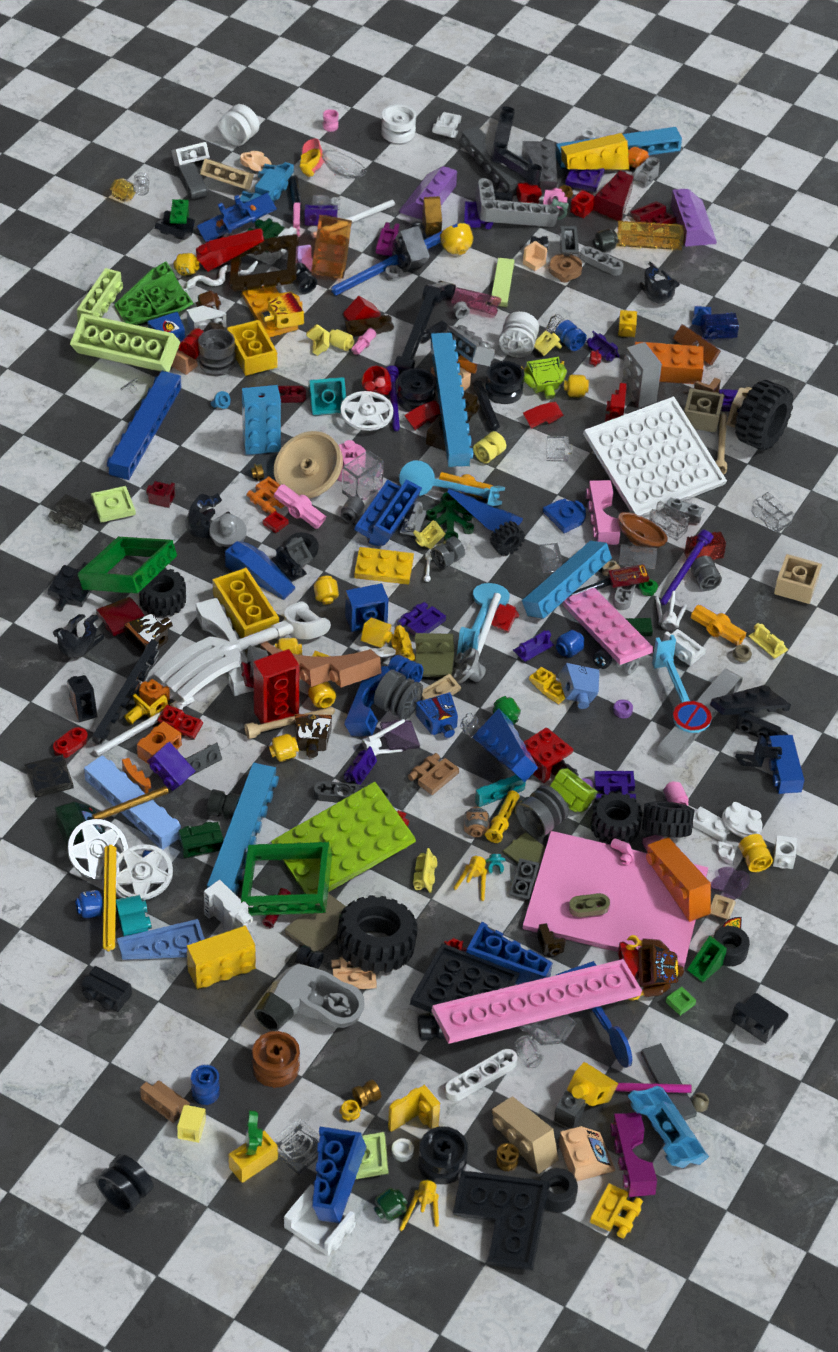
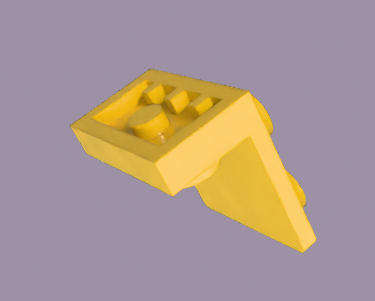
M425 1084L419 1088L412 1089L408 1095L391 1103L388 1116V1129L390 1132L417 1116L430 1129L439 1126L440 1102Z

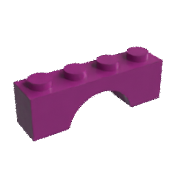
M641 1113L614 1114V1123L610 1124L611 1136L616 1139L614 1140L615 1153H619L620 1156L618 1157V1167L624 1174L622 1175L623 1188H627L629 1197L655 1195L657 1178L653 1163L640 1159L632 1151L636 1146L643 1143L644 1125Z

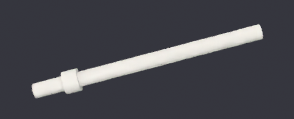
M390 200L331 225L321 226V229L311 232V236L314 239L321 235L331 234L333 230L395 206V202Z
M192 696L187 702L184 699L176 700L170 706L183 710L185 706L195 700ZM162 711L94 749V754L98 757L156 724Z

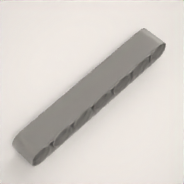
M724 669L696 702L705 705L710 710L713 719L718 711L710 706L711 699L735 693L739 689L743 678L728 669ZM675 725L660 743L657 754L675 763L701 732H686Z

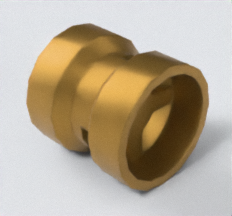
M373 1079L367 1081L363 1087L358 1085L352 1088L354 1100L360 1108L367 1106L371 1101L376 1102L381 1099L380 1089Z

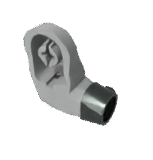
M295 964L285 970L274 981L270 990L265 993L255 1009L254 1015L264 1027L272 1031H278L298 1012L308 1018L319 1019L333 1027L345 1028L359 1020L364 1009V996L357 987L342 982L330 973L306 965Z

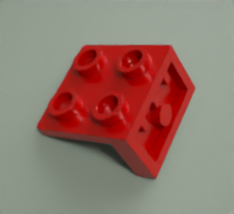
M544 728L524 741L527 751L531 754L538 767L533 775L542 783L549 781L552 766L572 754L574 750L548 728Z

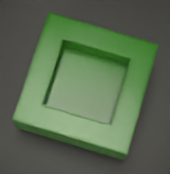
M680 987L666 997V1003L681 1016L695 1006L696 999L683 987Z

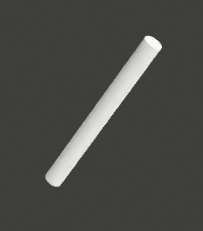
M494 593L480 631L478 643L479 656L501 598L499 593Z

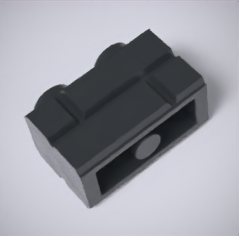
M94 966L81 983L83 995L90 1001L96 1000L100 1002L107 1010L113 1009L119 1012L132 995L130 983L98 966Z

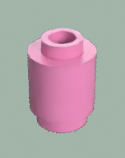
M674 781L669 782L663 790L667 801L688 806L689 799L682 784Z

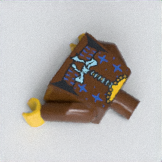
M635 935L627 938V940L635 943V945L628 944L626 946L628 950H634L637 946H642L638 948L639 986L643 987L640 996H644V998L660 996L670 989L671 984L678 982V977H682L684 968L678 965L677 954L670 951L661 940L646 938L639 940ZM640 996L629 998L628 1000L634 1001L640 998Z

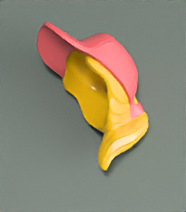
M317 138L311 139L303 145L299 165L306 176L312 177L315 171L322 167L324 162V152Z

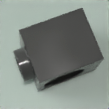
M565 1091L556 1106L554 1121L569 1129L575 1128L583 1115L585 1100L582 1098L577 1099L572 1093Z

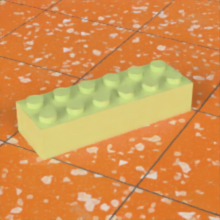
M82 313L70 345L80 354L160 372L162 370L169 372L180 341L174 333Z

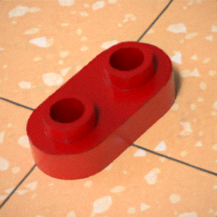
M80 727L68 731L54 742V754L57 757L62 756V758L70 757L87 744V731Z

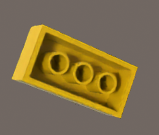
M247 568L212 579L213 596L218 599L220 605H224L226 616L231 619L232 626L240 638L268 629L272 625L279 623L277 613Z

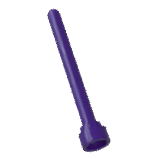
M388 366L386 369L390 374L392 384L390 400L393 406V430L399 431L400 423L396 380L399 372L396 366Z
M701 529L697 535V544L661 598V605L668 603L672 591L677 589L703 546L710 544L714 538L709 531Z

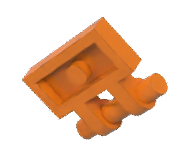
M270 477L256 485L257 492L254 493L251 490L247 492V497L250 498V501L261 506V509L266 513L272 514L274 511H277L274 508L275 505L280 509L285 506L274 497V493L281 485Z

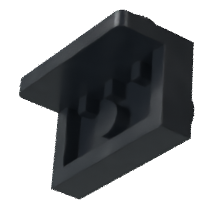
M166 210L164 211L163 220L155 223V229L160 230V233L172 234L177 239H184L193 234L195 219L187 217L186 224L170 223L171 211Z

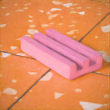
M294 203L293 228L297 229L298 237L300 236V203Z

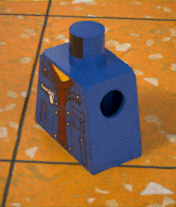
M450 692L416 702V716L430 734L443 733L445 738H450L455 734L454 729L457 727L458 714Z

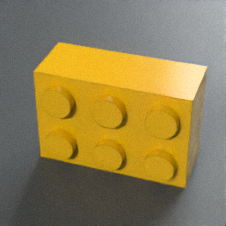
M260 320L227 327V331L233 334L235 338V358L245 376L277 368V350Z
M246 925L187 945L188 972L196 988L209 987L216 982L229 980L236 975L249 973L256 969L255 943Z

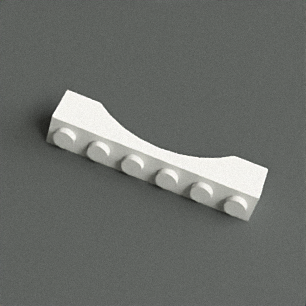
M217 598L196 603V617L203 630L227 641L239 639L236 630L233 631L231 619L226 617L224 605H220ZM245 650L240 653V664L242 662L247 663ZM241 666L228 671V684L234 696L254 691V688L245 686L244 678L241 676Z

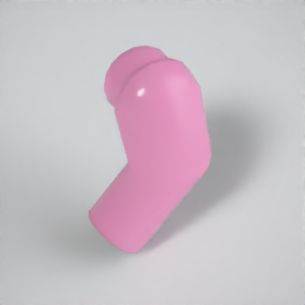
M616 838L613 839L611 847L622 852L621 862L624 865L632 863L635 856L630 844Z

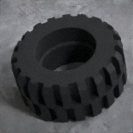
M762 380L754 384L738 411L739 414L735 424V434L738 440L759 450L772 448L774 443H777L779 437L784 433V429L787 427L788 420L791 417L792 404L794 402L792 392L788 388L770 380Z
M370 895L368 898L360 897L357 901L353 900L341 911L336 935L337 949L346 962L350 961L351 966L359 967L362 971L367 972L369 970L373 971V973L384 971V973H388L392 969L397 970L402 965L407 964L414 954L418 932L417 920L403 903L399 904L393 898L390 900L386 899V896L375 897V895ZM377 931L388 935V937H375L365 932Z

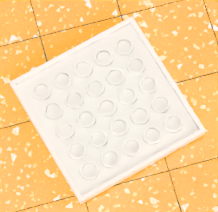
M675 397L588 428L583 432L584 437L630 512L642 517L664 509L671 497L684 501L725 485L727 482Z

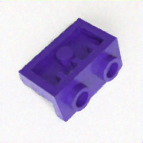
M305 205V225L324 226L337 222L338 205Z

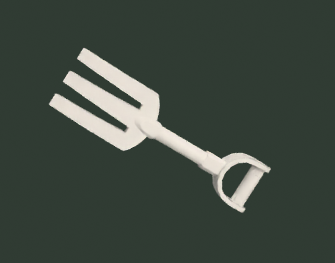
M298 602L287 607L284 611V621L238 640L227 641L217 637H207L175 655L155 675L164 682L179 670L166 684L176 692L183 684L190 680L178 692V695L187 702L206 684L223 673L240 666V653L248 649V646H256L287 635L297 639L317 638L326 634L331 624L328 619L320 618L309 610V606L305 602ZM303 619L306 622H299L297 620Z

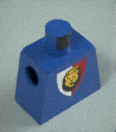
M178 312L148 321V328L174 333L180 342L185 338V328Z

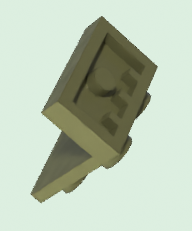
M416 633L415 644L417 652L415 662L423 666L422 677L452 675L455 655L454 634Z

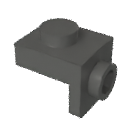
M296 537L288 541L286 549L290 557L297 564L304 566L314 560L302 537Z

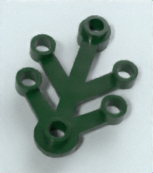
M448 492L442 495L437 506L426 512L427 520H434L439 526L446 522L447 532H445L444 541L452 536L458 538V533L454 531V522L463 527L465 534H472L474 532V525L471 522H467L473 519V515ZM446 508V512L437 518V514ZM453 508L462 514V518L453 512Z

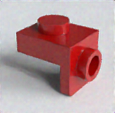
M499 604L491 625L509 632L515 618L519 617L516 607L510 604L505 606Z

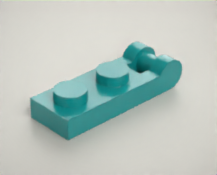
M514 775L506 779H500L493 784L482 786L476 790L475 803L478 807H482L506 798L509 791L522 792L525 790L526 783Z

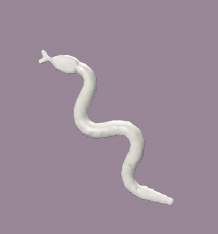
M255 261L247 270H241L240 275L251 274L258 261ZM225 265L220 268L219 279L217 280L201 275L188 280L187 288L183 290L188 292V289L193 288L197 281H202L210 286L222 285L225 281V273L231 271V265Z

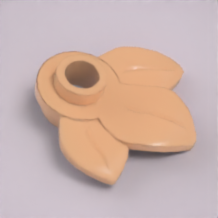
M260 151L246 152L240 156L241 164L256 172H261V167L264 164L271 165V161Z

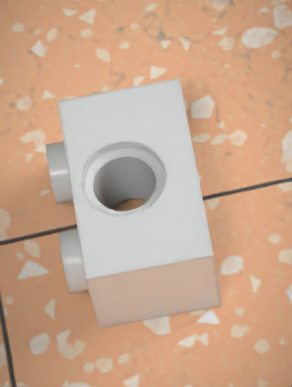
M206 142L171 150L175 166L210 158Z

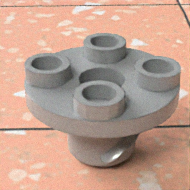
M227 513L217 517L210 525V536L216 546L230 547L236 541L244 542L247 528L239 517Z
M472 647L464 653H458L455 658L456 664L452 670V677L458 684L463 683L468 678L474 682H479L485 675L486 669L478 661L479 652Z

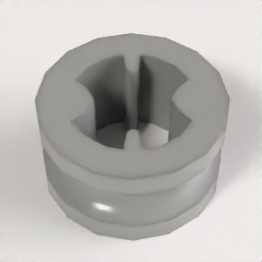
M392 265L386 268L385 278L388 281L393 282L400 279L399 267Z
M458 302L453 306V312L457 318L462 319L468 316L470 310L465 302Z

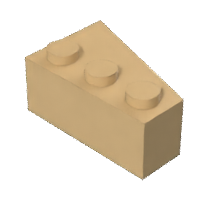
M512 1096L492 1109L493 1124L496 1129L501 1131L508 1141L518 1148L519 1153L537 1174L559 1161L553 1128Z

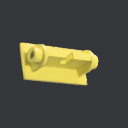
M757 623L754 626L755 632L750 634L749 637L774 659L788 651L784 642L775 635H771L770 631L763 624Z
M427 848L426 854L420 853L417 856L413 886L416 890L427 888L429 893H431L432 885L435 883L434 872L437 867V858L433 856L429 848Z

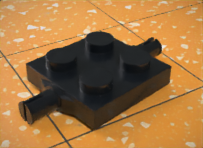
M83 562L80 569L63 565L48 589V595L59 600L55 606L57 610L60 609L62 611L66 604L82 607L92 590L82 589L78 573L88 563Z

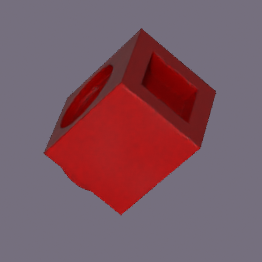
M520 183L517 184L516 197L518 202L539 204L542 191L541 188H538V185Z
M581 190L571 199L570 212L584 219L594 210L595 196Z

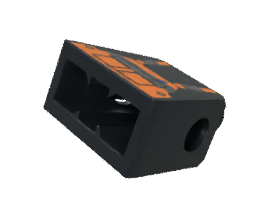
M86 675L73 676L68 679L69 699L78 721L83 722L97 718L94 689ZM81 700L86 702L85 706H81L83 704Z

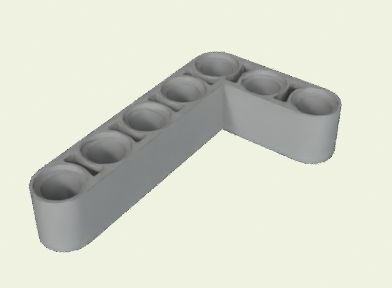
M486 178L478 181L475 198L478 217L481 220L553 227L556 225L559 209L556 206L495 200L492 182Z

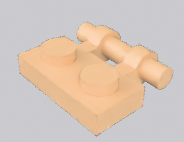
M343 957L331 960V967L338 968L333 969L332 974L342 982L351 984L358 989L377 987L376 974L373 971L368 970L365 972L359 967L355 968L351 966L350 961L346 962Z

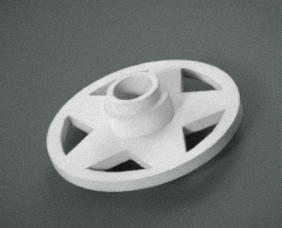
M360 391L349 395L343 400L341 416L347 424L356 429L366 431L383 428L391 421L393 406L386 397L379 393ZM361 396L359 402H350L352 399ZM372 397L380 399L383 402H374ZM345 410L354 414L351 420L347 417ZM389 411L388 417L384 420L381 414ZM363 423H364V424H369V423H371V424H373V425L367 426V425H361V424H363Z
M93 819L81 823L72 832L68 841V855L74 868L88 878L104 879V874L100 875L104 866V848L109 846V844L114 846L119 838L123 851L128 849L123 833L115 825L105 820ZM93 825H102L110 828V830L100 834ZM82 830L84 842L73 846L75 836ZM75 858L86 859L88 871L82 868ZM125 859L120 862L116 874L125 865Z
M136 845L126 849L116 858V872L123 859H125L128 867L116 874V890L125 897L140 895L141 900L151 899L161 894L171 882L173 876L172 862L169 856L156 846ZM141 850L152 851L143 858L135 853V851ZM162 858L165 859L168 865V873L158 868ZM133 884L135 894L125 891L120 885ZM150 884H162L158 889L147 894Z

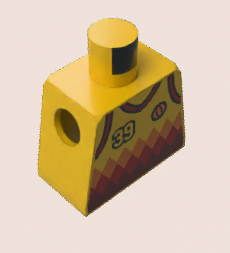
M292 292L269 300L268 311L261 313L264 323L273 321L277 328L304 324V311Z

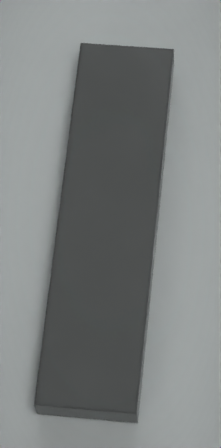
M661 1043L641 1050V1054L656 1084H682ZM667 1093L684 1120L697 1116V1111L687 1093Z

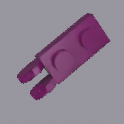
M385 222L376 247V254L393 255L392 242L398 235L400 224L395 223L394 229H390L389 222Z

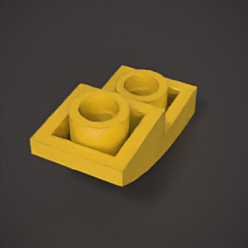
M540 667L529 676L531 683L555 703L560 704L566 699L561 683L556 681V675Z

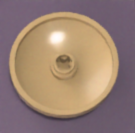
M308 431L291 438L279 451L274 464L275 480L280 485H286L299 496L317 497L332 487L338 479L343 466L342 451L336 441L326 433Z

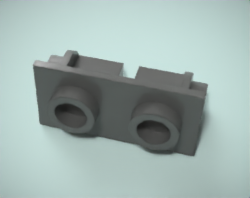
M672 497L665 505V512L669 516L680 519L682 514H685L684 520L693 524L700 523L701 514L705 509L696 504H690Z
M218 743L207 745L205 749L185 759L194 768L195 772L192 774L194 775L221 761L222 756Z

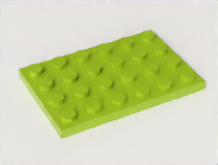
M373 782L271 840V843L329 842L332 852L328 890L330 892L415 843L416 839L377 783ZM321 858L283 860L305 894H317Z

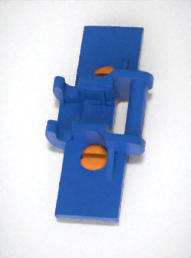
M265 193L246 203H243L239 195L234 196L235 205L227 209L222 202L219 203L218 207L221 214L197 225L204 241L207 243L226 233L231 234L232 230L249 222L254 223L256 219L277 210L269 194Z

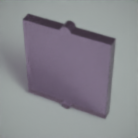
M406 720L403 724L384 734L389 750L403 749L406 751L407 749L420 748V743L411 720ZM398 721L381 722V729L383 730Z

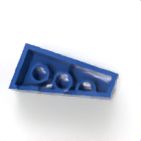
M498 708L473 738L523 782H526L538 767L531 754L527 751L526 745L519 737V733L514 728L512 721Z
M319 1126L320 1140L317 1149L318 1162H316L317 1174L314 1184L313 1208L319 1221L340 1224L367 1146L361 1132Z

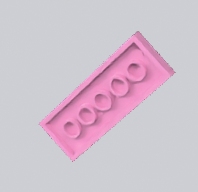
M595 588L572 595L562 602L566 610L619 665L653 653V646Z

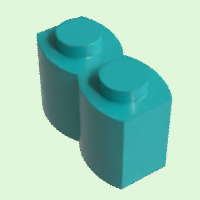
M140 895L116 899V909L123 937L152 929L150 917L145 916V913L148 912L146 901H142Z

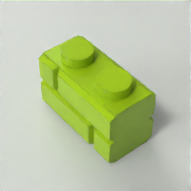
M568 768L561 769L550 785L568 803V808L574 812L586 811L598 791Z

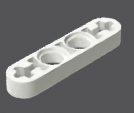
M504 1049L448 1081L445 1087L447 1099L454 1102L460 1101L512 1071L517 1065L516 1052L511 1049ZM491 1066L496 1069V1072L489 1074L484 1069ZM474 1076L479 1081L471 1084L467 1081V1078ZM451 1088H453V1089H455V1090L459 1089V1092H458V1093H457L456 1091H452V1092H451Z

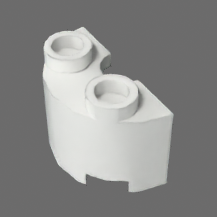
M443 112L441 117H438L437 123H434L432 133L455 138L458 133L455 129L458 127V123L461 122V115Z

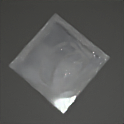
M301 1117L273 1139L278 1145V1157L297 1175L301 1174L318 1159L317 1149L320 1135Z

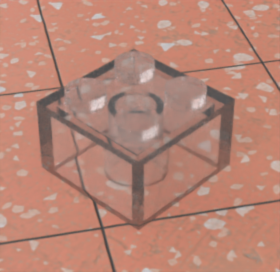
M367 450L345 465L342 469V493L348 498L356 496L361 500H365L375 491L380 490L383 486L384 461Z

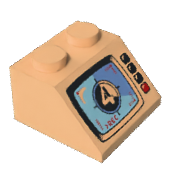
M582 1126L560 1132L559 1148L569 1172L575 1176L577 1181L615 1172V1167L600 1132Z

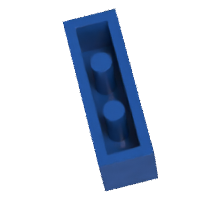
M793 735L770 736L768 746L782 748V755H778L781 756V759H769V769L773 771V785L777 786L778 794L801 793L804 777Z

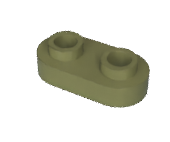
M602 893L575 896L569 903V911L575 917L603 915L609 911L610 899Z

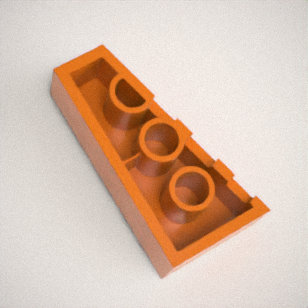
M669 837L648 844L647 862L659 876L688 921L691 922L711 914V882Z

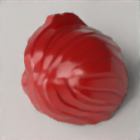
M377 365L371 366L363 374L362 386L366 391L388 395L392 390L390 374L386 368Z

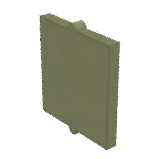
M525 832L517 840H513L512 844L503 850V853L517 864L521 858L537 862L541 865L546 847Z

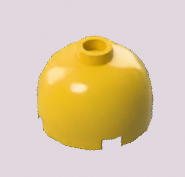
M465 223L457 224L458 227L455 228L449 226L440 234V241L447 252L462 255L472 246L473 233L470 226Z

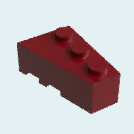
M620 170L595 195L594 211L622 222L632 193L634 176Z

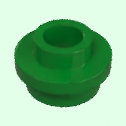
M649 579V582L640 583L639 588L643 595L653 596L658 590V584L654 580Z

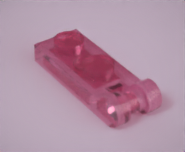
M456 287L452 304L465 302L469 309L496 316L498 312L497 307L502 299L497 296ZM487 302H491V303H492V304H491V307H490V306H486V305H487Z

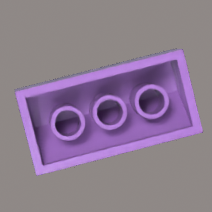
M442 166L428 173L402 206L400 213L422 220L424 197L440 196L442 206L456 187L457 171Z
M689 189L673 190L671 208L674 216H676V222L684 245L717 244L703 201Z

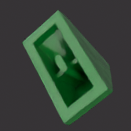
M709 936L687 970L699 980L705 982L723 966L727 948L715 938Z

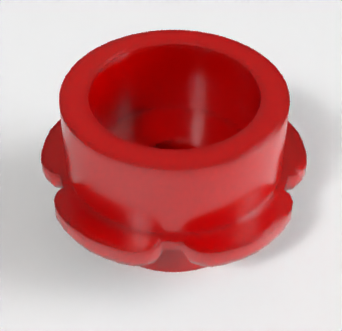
M598 350L591 351L589 364L594 365V367L601 362L602 354Z

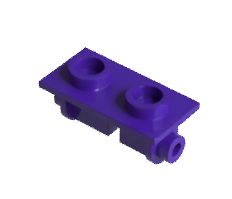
M592 331L593 337L588 338L586 341L588 347L594 351L598 350L602 354L601 357L606 361H613L615 356L620 357L617 351L618 347L613 342L609 343L601 333L597 334L595 331Z
M541 631L533 639L531 638L524 643H520L513 651L524 662L532 659L554 646L549 640L551 637L550 631Z
M371 746L367 750L358 753V756L353 761L354 766L351 765L344 773L345 781H354L355 784H362L377 762Z

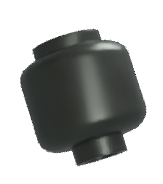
M611 229L596 232L595 239H593L594 247L598 248L601 252L615 249L616 244H618L616 232Z

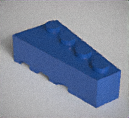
M481 922L466 951V953L520 973L517 985L551 976L553 962L532 950L527 951L523 949L519 942L515 940L511 942L503 937V933L496 930L494 932L489 929L488 924Z

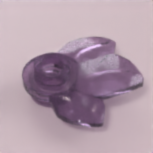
M722 867L718 869L719 876L711 882V889L724 891V897L736 900L750 884V876L747 872L737 871L733 867Z

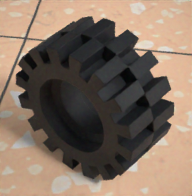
M512 521L499 525L500 528H496L494 530L495 533L491 534L490 544L501 556H508L509 553L513 554L514 550H519L518 546L521 547L523 545L521 542L525 541L524 532Z

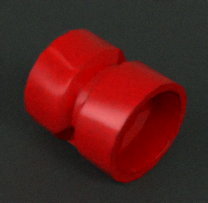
M199 328L193 329L180 342L179 351L196 359L200 353L198 339L204 331Z

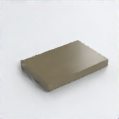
M328 893L326 913L301 914L285 928V934L299 945L303 946L305 944L311 947L313 951L318 950L321 952L336 938L339 916L346 906Z

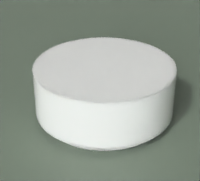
M407 1139L396 1140L392 1144L391 1153L393 1158L400 1162L410 1160L414 1153L412 1142Z

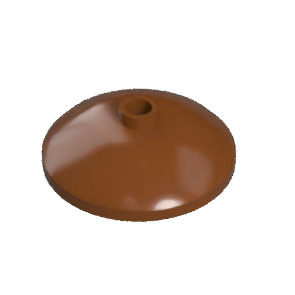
M623 512L617 518L620 529L634 545L661 547L668 540L667 535L659 526L640 515Z

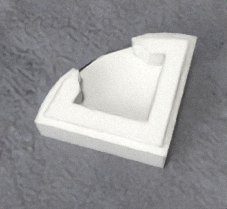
M718 841V856L725 863L732 865L737 846Z

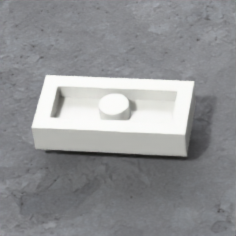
M701 806L694 813L693 826L721 842H724L730 835L731 831L725 826L722 818Z

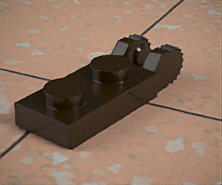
M381 315L379 318L345 321V328L348 334L357 337L363 336L369 328L375 330L376 334L390 332L394 329V324L390 315Z

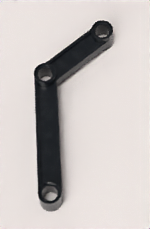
M504 106L501 108L490 159L495 163L504 164L525 177V181L528 184L538 185L542 167L538 164H530L507 149L515 110L512 107Z
M439 280L436 284L425 285L422 294L424 301L402 356H397L394 366L398 368V372L402 373L415 367V360L413 359L434 306L443 299H452L456 291V284Z

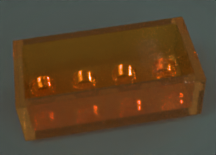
M319 215L311 273L344 279L352 220Z

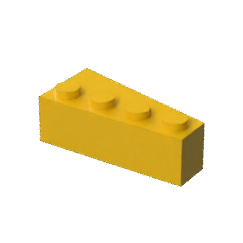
M622 133L561 146L562 162L567 169H629L628 142Z

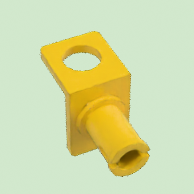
M134 694L133 699L136 706L125 714L124 718L131 725L143 715H147L150 718L163 711L166 705H169L167 698L163 695L151 706H148ZM163 703L162 707L156 710L157 706Z

